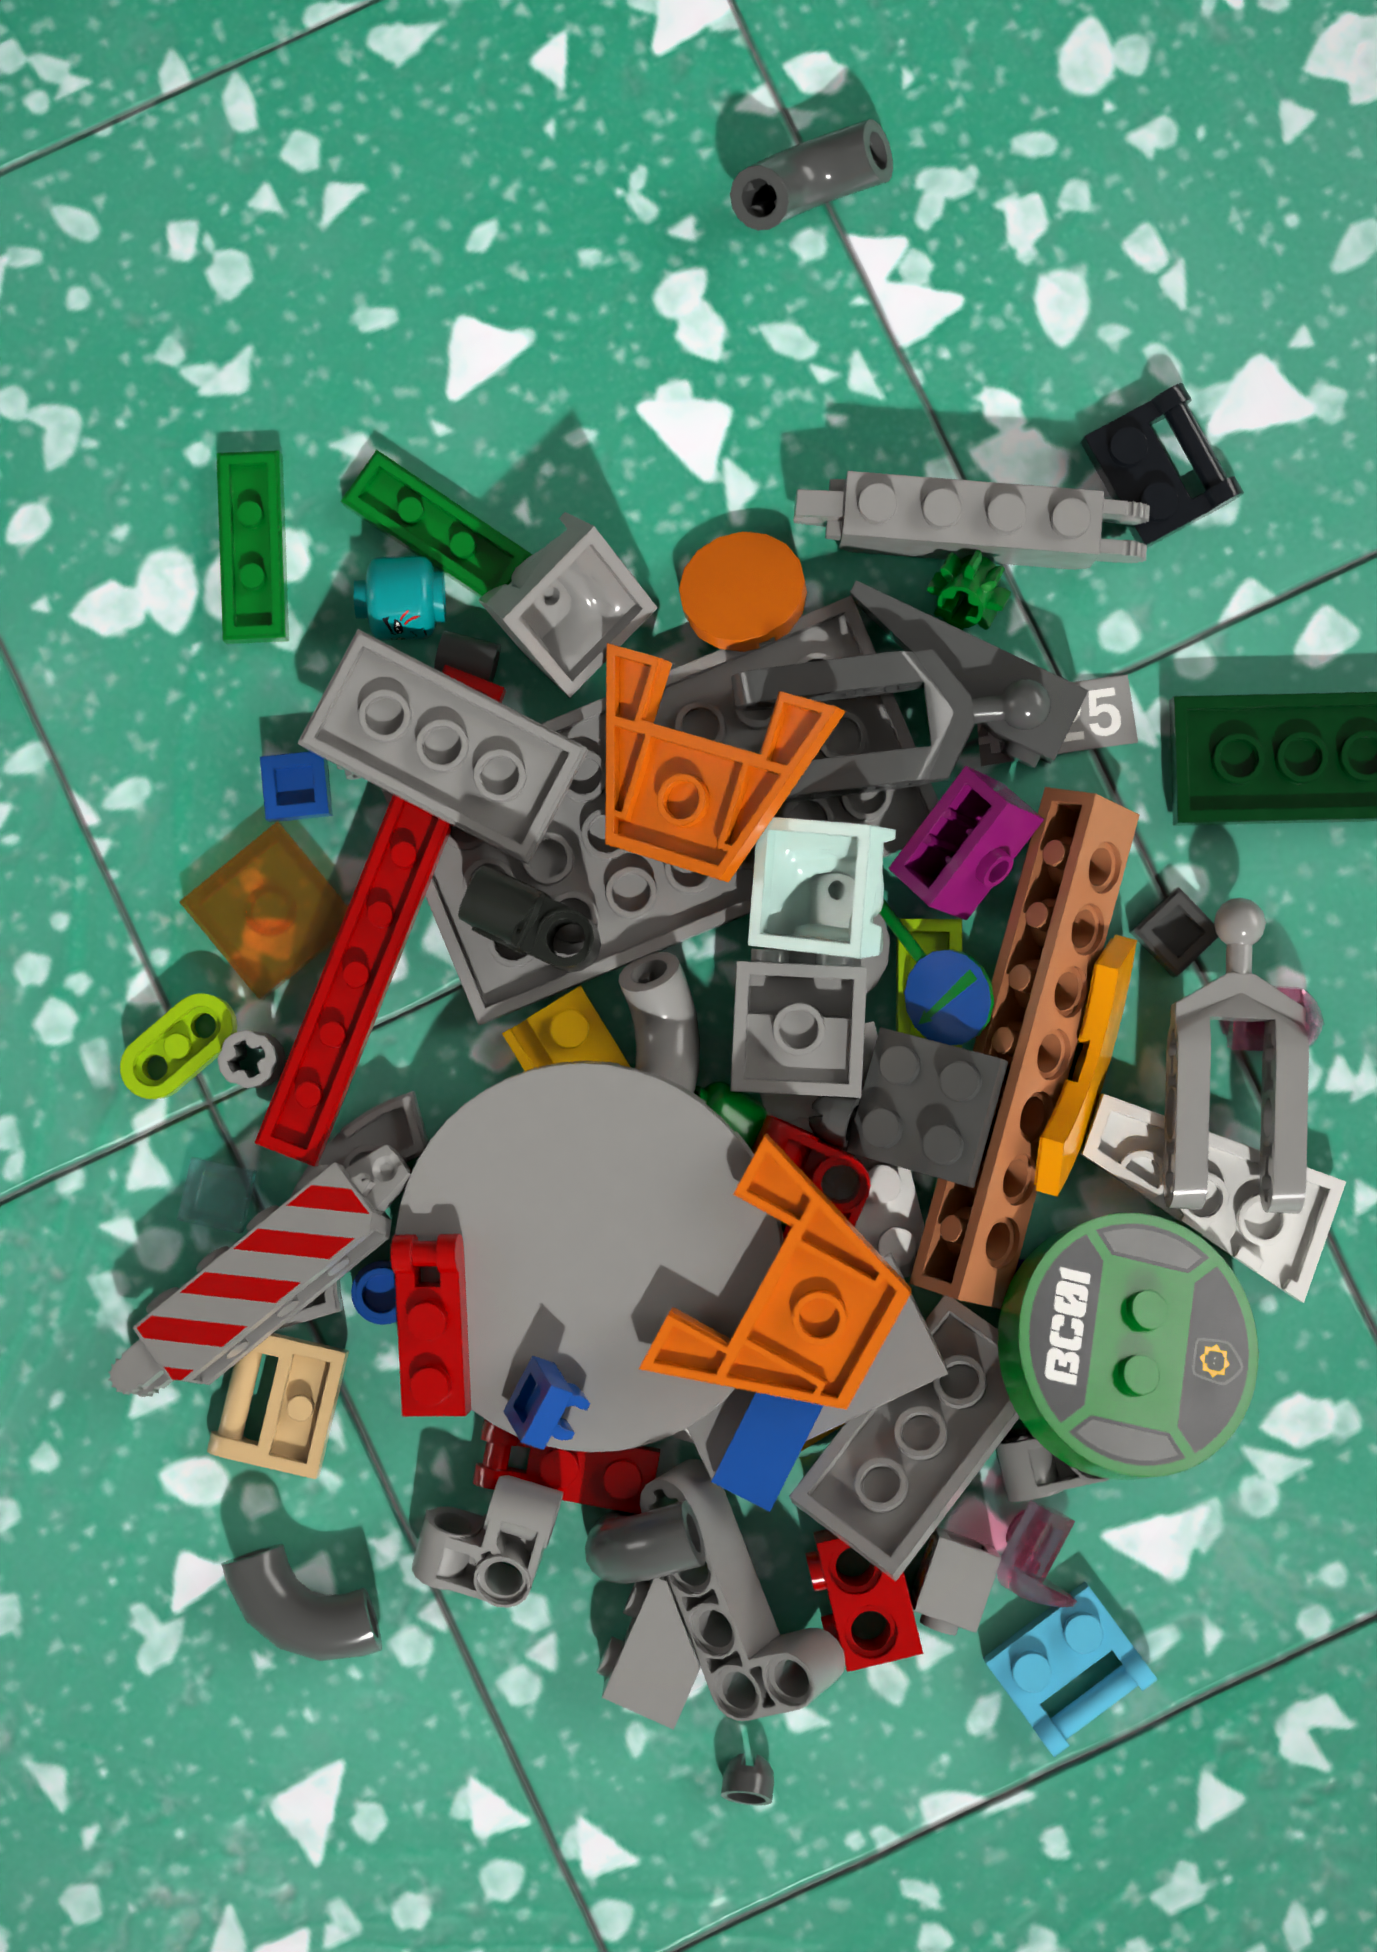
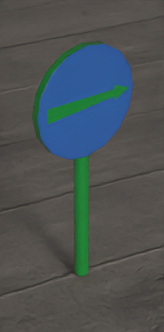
M884 899L879 914L916 962V965L908 975L904 991L906 1011L914 1027L928 1040L948 1045H962L979 1036L989 1023L994 1006L992 983L984 967L969 954L954 949L933 951L926 955Z

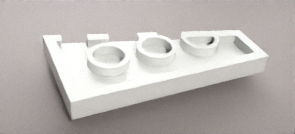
M1100 1094L1079 1154L1297 1301L1304 1303L1346 1181L1307 1167L1306 1196L1302 1211L1299 1214L1265 1212L1260 1199V1150L1209 1132L1208 1184L1204 1207L1201 1210L1168 1208L1165 1204L1163 1191L1165 1116L1115 1097Z

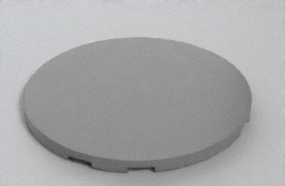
M600 1061L560 1062L518 1073L487 1088L456 1111L431 1138L417 1160L406 1184L399 1207L395 1234H416L418 1241L437 1240L439 1234L462 1235L465 1257L471 1408L474 1412L493 1425L517 1436L503 1410L532 1355L554 1362L567 1383L578 1386L590 1402L587 1410L568 1406L563 1412L561 1418L567 1420L574 1430L573 1438L571 1440H559L551 1435L546 1445L562 1450L609 1452L641 1447L663 1440L690 1427L708 1415L733 1392L735 1388L639 1369L672 1307L731 1339L783 1244L780 1220L733 1195L754 1154L737 1131L734 1132L726 1121L706 1104L705 1100L661 1075L656 1076L635 1068L621 1066L618 1063ZM437 1266L421 1267V1282H440V1273Z

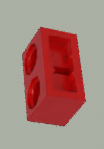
M827 1529L813 1532L817 1551L805 1553L814 1592L827 1589L833 1613L821 1616L823 1630L834 1636L844 1651L847 1672L923 1654L904 1571L897 1581H894L870 1563V1566L863 1574L854 1577L846 1576L837 1570L836 1562L839 1555L851 1547ZM874 1611L886 1618L885 1629L879 1636L873 1639H861L853 1634L851 1631L852 1624L861 1613Z

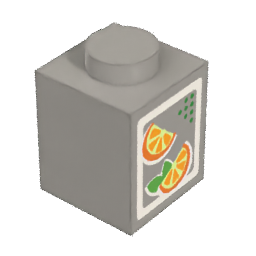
M940 1527L934 1530L929 1537L910 1593L913 1610L922 1614L920 1623L938 1632L953 1636L957 1634L959 1627L974 1633L977 1632L1002 1559L994 1546Z

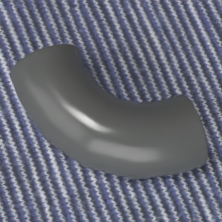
M681 1501L640 1514L617 1510L611 1511L601 1516L591 1527L585 1545L586 1561L592 1572L602 1580L613 1583L629 1584L661 1578L703 1566L706 1561L701 1529L696 1515L687 1501Z
M283 1544L255 1550L221 1564L226 1583L246 1622L277 1648L318 1661L362 1657L382 1651V1640L377 1617L366 1588L335 1595H324L309 1590L297 1580L289 1565Z

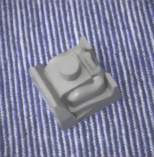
M564 512L559 519L567 530L516 567L512 574V582L509 585L504 584L488 591L478 601L525 656L570 698L606 662L607 643L621 646L658 607L595 526Z

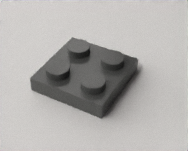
M880 1027L846 1152L974 1188L1008 1061Z

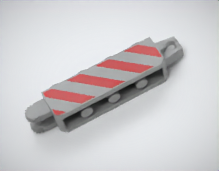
M385 1144L348 1167L334 1162L330 1166L327 1164L321 1165L307 1173L297 1184L298 1192L280 1207L274 1205L258 1213L248 1223L246 1227L248 1233L230 1248L224 1246L208 1254L197 1265L196 1270L198 1274L180 1289L178 1287L168 1289L149 1303L146 1308L148 1315L132 1327L140 1339L121 1354V1359H115V1364H111L112 1369L108 1371L110 1373L108 1380L112 1381L111 1387H115L116 1392L126 1395L131 1393L140 1397H152L153 1393H159L160 1388L167 1387L174 1380L204 1385L212 1384L389 1239L392 1220L385 1210L404 1191L412 1173L411 1168L395 1148Z

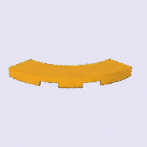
M1115 935L1114 938L1109 940L1094 964L1088 1001L1078 1041L1083 1043V1049L1076 1062L1072 1080L1065 1079L1056 1106L1040 1136L1034 1180L1036 1191L1058 1197L1088 1131L1106 1078L1124 1011L1137 940Z

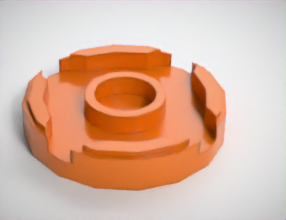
M743 531L718 537L700 548L685 566L679 586L684 615L696 635L701 640L718 649L740 652L760 648L759 643L766 642L773 637L776 642L788 634L802 616L807 597L801 562L789 546L768 534Z

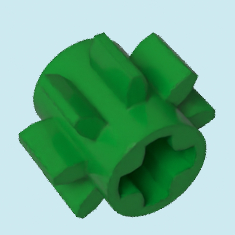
M979 550L961 560L954 553L948 554L940 568L941 572L934 574L927 587L929 593L939 596L937 607L933 613L934 616H941L945 622L962 631L964 628H970L977 623L984 630L989 629L997 615V611H1003L1011 596V591L999 587L1005 568L1003 566H996L990 559L982 556Z

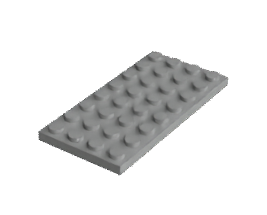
M846 597L801 616L791 631L776 642L773 637L766 642L759 643L760 648L746 652L720 649L670 670L654 724L760 754L773 709L755 711L736 710L732 690V675L754 669L876 654L853 597ZM893 693L821 702L836 706L846 712L813 760L916 748ZM606 697L541 723L587 747L588 753L529 865L453 826L425 896L477 1023L480 1026L628 965L638 958L659 952L750 914L756 843L729 883L605 844ZM928 783L901 789L783 803L774 817L865 824L896 830L895 839L883 843V858L900 852L938 803V798L932 784ZM382 789L389 806L393 794ZM485 865L498 872L500 871L550 895L551 899L577 910L595 925L601 940L600 952L593 964L582 971L568 972L560 970L527 953L522 955L472 931V926L460 920L458 913L464 894L480 867ZM569 924L561 927L556 932L553 939V947L557 956L571 957L582 949L585 941L582 927Z

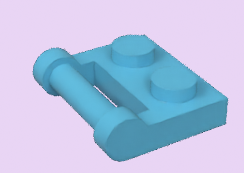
M1085 1581L983 1657L986 1665L1054 1757L1070 1746L1067 1741L1068 1738L1139 1686L1143 1691L1158 1680ZM1110 1651H1113L1122 1665L1050 1718L1041 1703Z

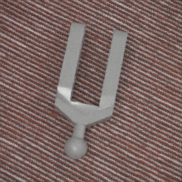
M1241 897L1234 898L1220 906L1214 920L1216 933L1221 941L1226 944V974L1171 1004V1019L1166 1051L1164 1200L1168 1208L1198 1210L1204 1207L1206 1201L1211 1067L1210 1020L1265 1022L1262 1053L1260 1139L1261 1205L1265 1212L1299 1214L1304 1206L1307 1175L1309 1041L1305 1028L1306 1008L1256 974H1252V945L1257 943L1264 934L1266 921L1262 909L1255 902Z

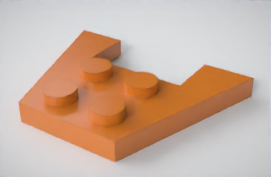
M607 643L605 844L729 883L846 711L836 706L779 691L760 754L654 724L672 663L656 656Z
M766 1133L733 1195L791 1226V1230L731 1339L672 1307L639 1369L847 1410L907 1302L912 1288Z

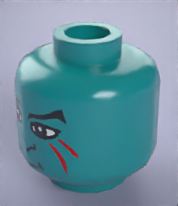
M423 556L374 558L367 568L366 580H354V610L356 619L368 618L370 631L379 640L429 638L436 628V623L446 622L444 572H434L430 560Z

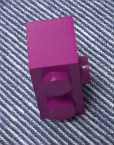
M965 766L888 869L929 907L968 920L991 888L1001 883L1008 876L1013 867L1014 858L1038 829L1044 818L1002 782Z

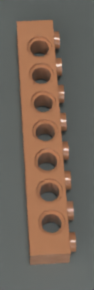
M1050 787L1044 788L1038 814L1044 818V821L1031 836L991 982L994 997L991 1018L981 1034L976 1037L973 1048L975 1052L1008 1061L974 1188L940 1178L937 1179L909 1284L957 1300L1001 1309L1007 1289L1016 1272L1037 1194L1034 1180L1040 1136L1056 1106L1065 1079L1069 1077L1088 1001L1094 964L1104 948L1140 814L1096 793Z

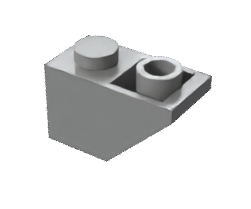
M664 1576L634 1583L623 1610L624 1614L633 1618L623 1641L613 1636L611 1637L596 1673L606 1677L602 1698L674 1730L700 1671V1664L667 1578Z

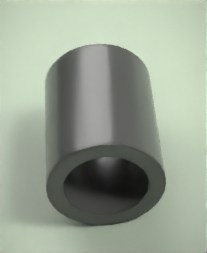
M445 630L438 645L434 669L442 672L444 665H448L493 683L499 662L501 645Z

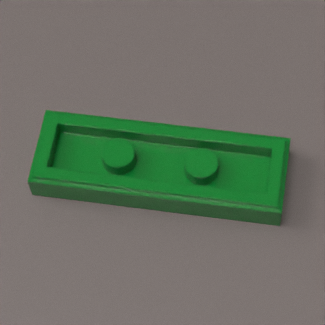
M377 449L341 500L344 507L417 556L429 559L436 569L443 571L445 575L480 598L498 586L509 585L512 582V574L516 567L532 556L530 552Z
M279 450L216 453L223 641L226 644L289 641L283 455Z

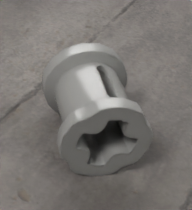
M249 1030L235 1032L226 1038L223 1042L222 1051L218 1055L219 1069L225 1079L244 1088L270 1086L280 1078L286 1063L284 1048L275 1037L268 1033ZM246 1045L253 1049H263L266 1057L257 1063L259 1074L254 1070H242L239 1062L247 1057Z

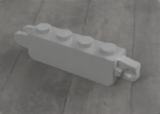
M847 471L846 479H830L829 491L798 489L795 495L793 521L796 524L826 527L825 538L839 540V549L849 552L946 560L948 554L954 553L961 560L979 550L982 556L990 559L995 564L1078 570L1090 568L1095 561L1130 564L1146 561L1147 545H1144V543L1134 540L1101 539L1102 522L1123 525H1138L1149 522L1150 505L1135 501L1104 499V491Z

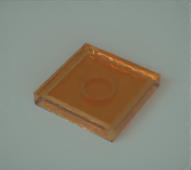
M278 821L179 901L259 1000H264L335 942L349 906Z

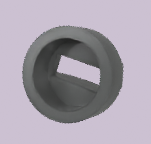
M819 1096L812 1103L811 1108L823 1114V1116L809 1117V1126L814 1135L820 1137L822 1141L828 1144L847 1148L860 1099L856 1097Z
M745 1753L735 1756L727 1764L723 1774L721 1797L728 1801L745 1805L759 1806L772 1803L774 1772L770 1763L757 1754L754 1766L746 1765Z

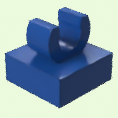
M532 1355L503 1412L521 1443L544 1450L551 1435L559 1440H571L573 1438L574 1430L567 1420L561 1418L566 1407L575 1406L579 1409L587 1410L590 1402L578 1386L567 1383L554 1362Z

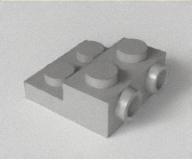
M751 949V962L737 961L731 1091L861 1098L867 967H855L854 958L817 953L815 965L789 963V950Z

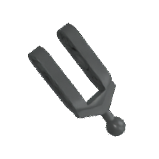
M933 649L914 652H885L761 668L740 672L731 677L734 707L740 711L773 709L779 691L818 702H828L924 688L931 746L812 760L784 803L901 789L948 781L975 724L1005 720L1008 725L1018 730H1031L1039 727L1046 721L1051 710V699L1048 691L1042 684L1032 679H1020L1012 682L1004 689L1002 695L972 698Z

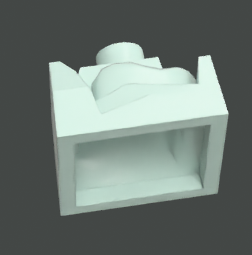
M773 817L756 842L748 945L859 959L880 955L883 951L882 927L873 924L874 917L881 912L884 903L883 843L894 840L896 830L865 824Z

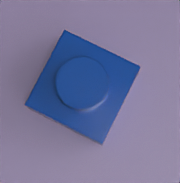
M311 751L260 757L265 818L268 822L333 816L326 759Z

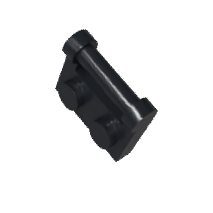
M1183 383L1168 388L1147 403L1087 434L1081 441L1085 452L1112 500L1135 501L1150 505L1149 522L1127 525L1135 541L1144 543V545H1147V548L1224 507L1244 494L1235 476L1227 477L1187 404L1192 399ZM1164 418L1205 489L1204 493L1193 499L1189 496L1151 428L1153 424Z

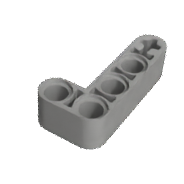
M687 1459L646 1484L641 1492L640 1508L643 1513L681 1501H687L696 1515L705 1546V1564L668 1575L666 1578L712 1698L719 1710L727 1717L736 1721H749L799 1710L809 1705L840 1678L844 1672L846 1662L844 1651L834 1636L820 1628H806L780 1635L724 1488L711 1482L712 1480L703 1461Z

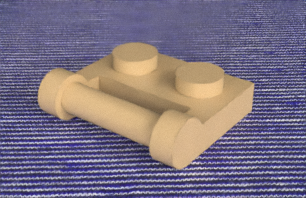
M277 1333L271 1334L233 1366L218 1431H211L207 1452L230 1460L317 1479L320 1476L349 1350ZM262 1354H267L279 1358L259 1441H254L244 1437L243 1434Z

